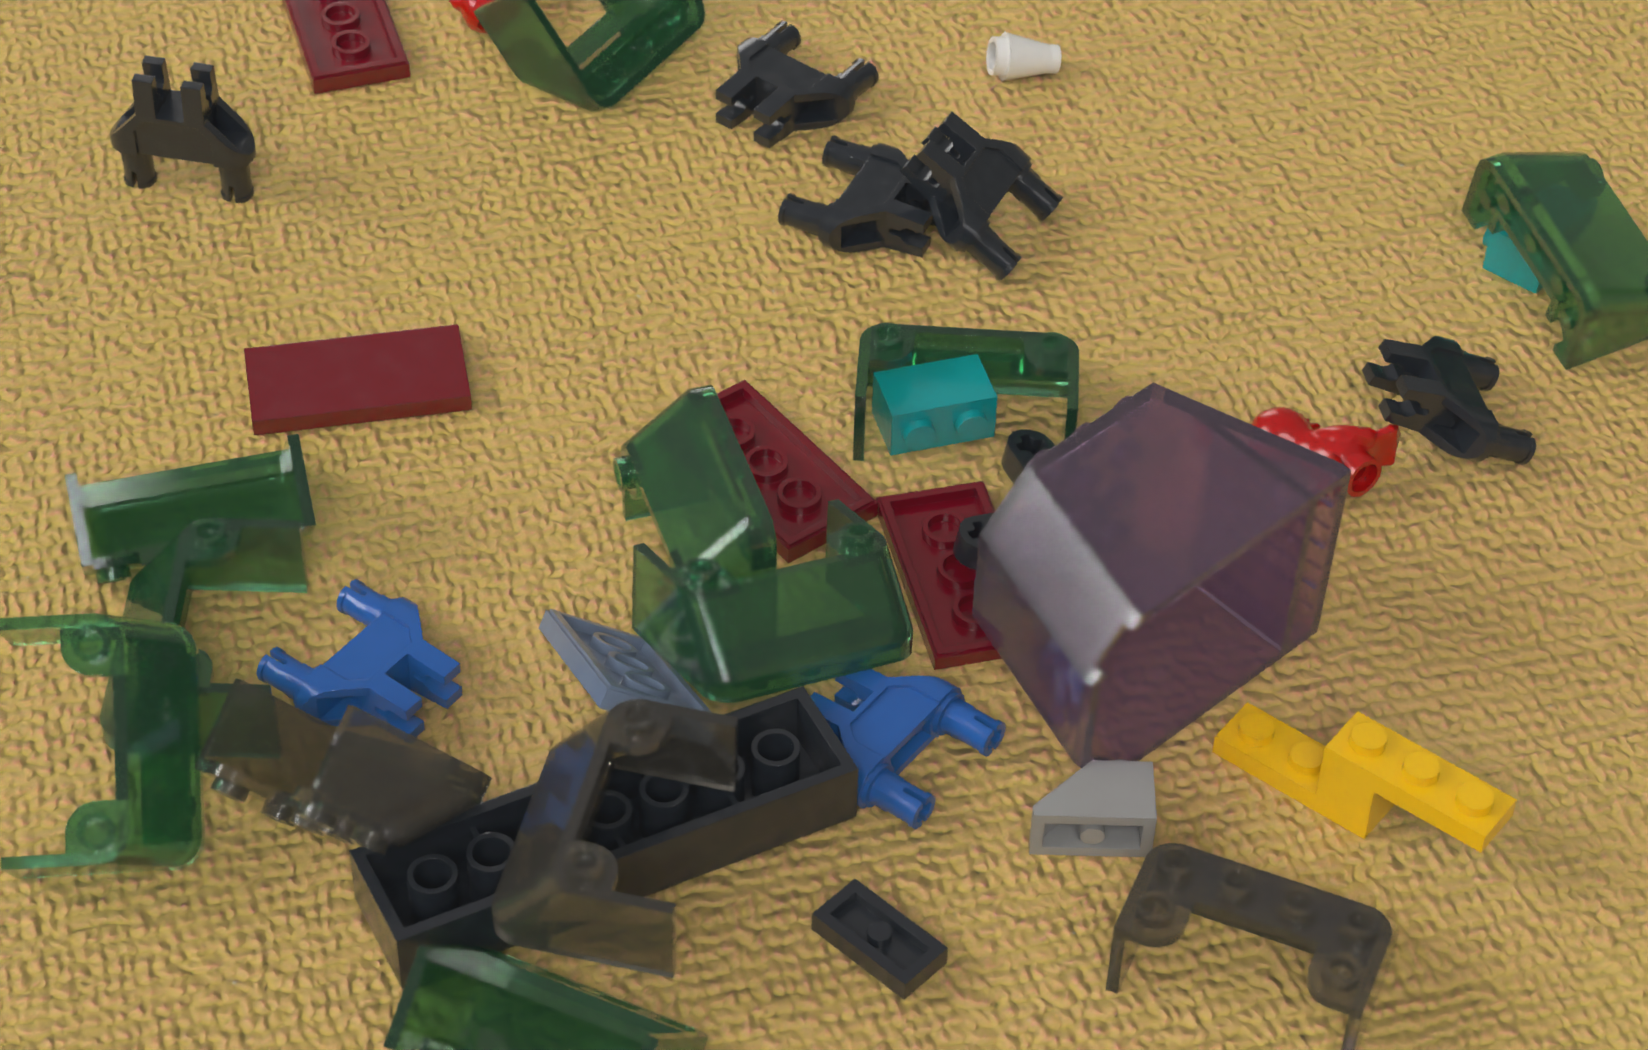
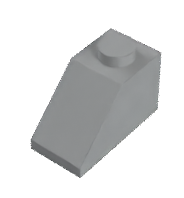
M1127 760L1090 761L1033 805L1029 854L1151 857L1157 822L1153 762Z

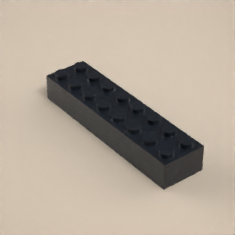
M804 686L716 717L719 723L711 742L675 732L349 850L355 899L398 983L403 989L857 816L859 769Z

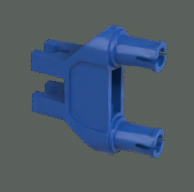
M354 579L350 582V588L345 586L339 593L336 607L339 612L351 616L367 627L327 662L314 668L288 655L285 650L275 647L270 650L271 657L266 654L259 662L257 677L260 681L270 684L293 699L296 711L312 722L325 726L375 725L409 744L425 730L424 721L414 715L422 707V698L414 692L448 709L462 696V686L451 681L461 672L460 663L423 640L420 616L416 603L405 597L390 599L367 587L362 581Z
M851 658L835 671V681L844 686L835 694L834 701L816 692L810 696L859 769L857 806L860 808L877 806L906 822L908 826L915 830L922 826V820L926 821L934 809L936 799L933 794L924 792L899 776V774L935 737L938 738L948 734L973 747L980 754L987 757L992 753V748L996 749L999 746L1006 730L1005 723L993 719L965 702L961 689L944 679L932 676L887 677Z

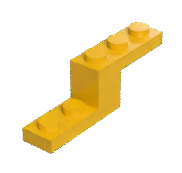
M1248 702L1214 737L1212 750L1214 754L1362 839L1369 835L1396 804L1482 853L1513 816L1517 799L1359 711L1350 718L1326 746Z

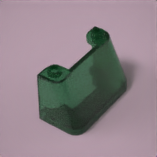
M1582 151L1503 152L1481 159L1477 164L1461 211L1474 230L1488 225L1487 227L1492 234L1505 230L1551 299L1545 316L1550 323L1559 320L1562 329L1563 341L1556 343L1553 351L1565 370L1648 340V241L1604 178L1603 170L1598 161L1590 158Z

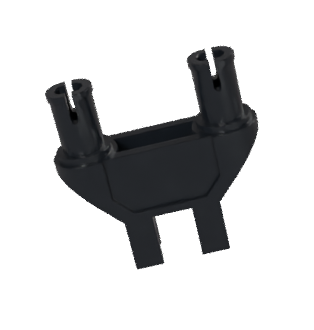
M780 21L773 29L760 38L749 37L737 45V72L716 89V99L727 104L716 112V122L729 129H733L754 114L755 119L765 123L754 131V141L767 148H771L794 131L826 128L842 121L854 110L855 100L866 90L878 83V71L872 63L867 62L865 64V59L858 58L842 73L833 76L829 73L824 74L787 56L790 51L800 46L801 35L794 25L790 24L787 27L786 21Z
M145 55L142 60L144 75L135 74L131 80L134 103L123 113L110 131L111 145L121 153L125 184L134 188L136 174L138 188L144 189L154 185L157 181V172L154 167L153 156L213 164L214 167L219 168L221 196L225 201L231 202L233 198L232 188H234L235 203H244L254 196L250 163L256 156L255 140L245 121L219 97L214 65L194 62L190 68L192 82L183 81L180 91L171 90L165 58Z
M951 112L945 117L939 127L935 126L922 141L923 148L917 156L914 154L906 162L900 172L929 201L935 225L943 240L956 252L960 250L963 253L967 250L994 274L998 281H1001L1014 269L1022 257L989 227L990 221L988 219L1004 195L1009 191L1033 212L1040 222L1056 209L1063 197L1057 194L1031 169V157L1019 146L1007 141L984 138L954 112Z
M835 135L825 145L822 164L828 168L832 167L855 175L854 179L840 198L829 205L816 203L789 193L786 199L782 201L778 213V223L780 225H787L816 235L823 246L847 253L888 248L922 257L931 243V236L924 235V232L929 225L936 226L929 201L900 172L908 159L899 148L884 143L869 147L841 139Z
M1435 335L1423 345L1384 339L1378 348L1384 361L1391 364L1380 366L1367 362L1363 367L1362 372L1368 385L1400 395L1404 399L1403 402H1397L1384 397L1378 407L1386 422L1417 431L1445 452L1476 462L1483 461L1488 457H1494L1524 465L1534 456L1536 441L1535 438L1531 437L1533 434L1525 429L1519 430L1499 424L1492 410H1488L1478 390L1489 391L1498 381L1499 367L1495 365V359L1467 353L1462 350L1455 340Z

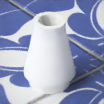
M1003 32L1001 37L992 36L988 42L986 53L987 71L989 75L999 76L1001 81L1046 73L1057 74L1061 66V49L1057 44H1047Z

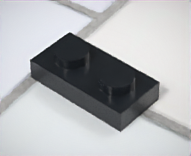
M853 879L812 913L811 929L903 1000L947 964L948 947L857 879Z

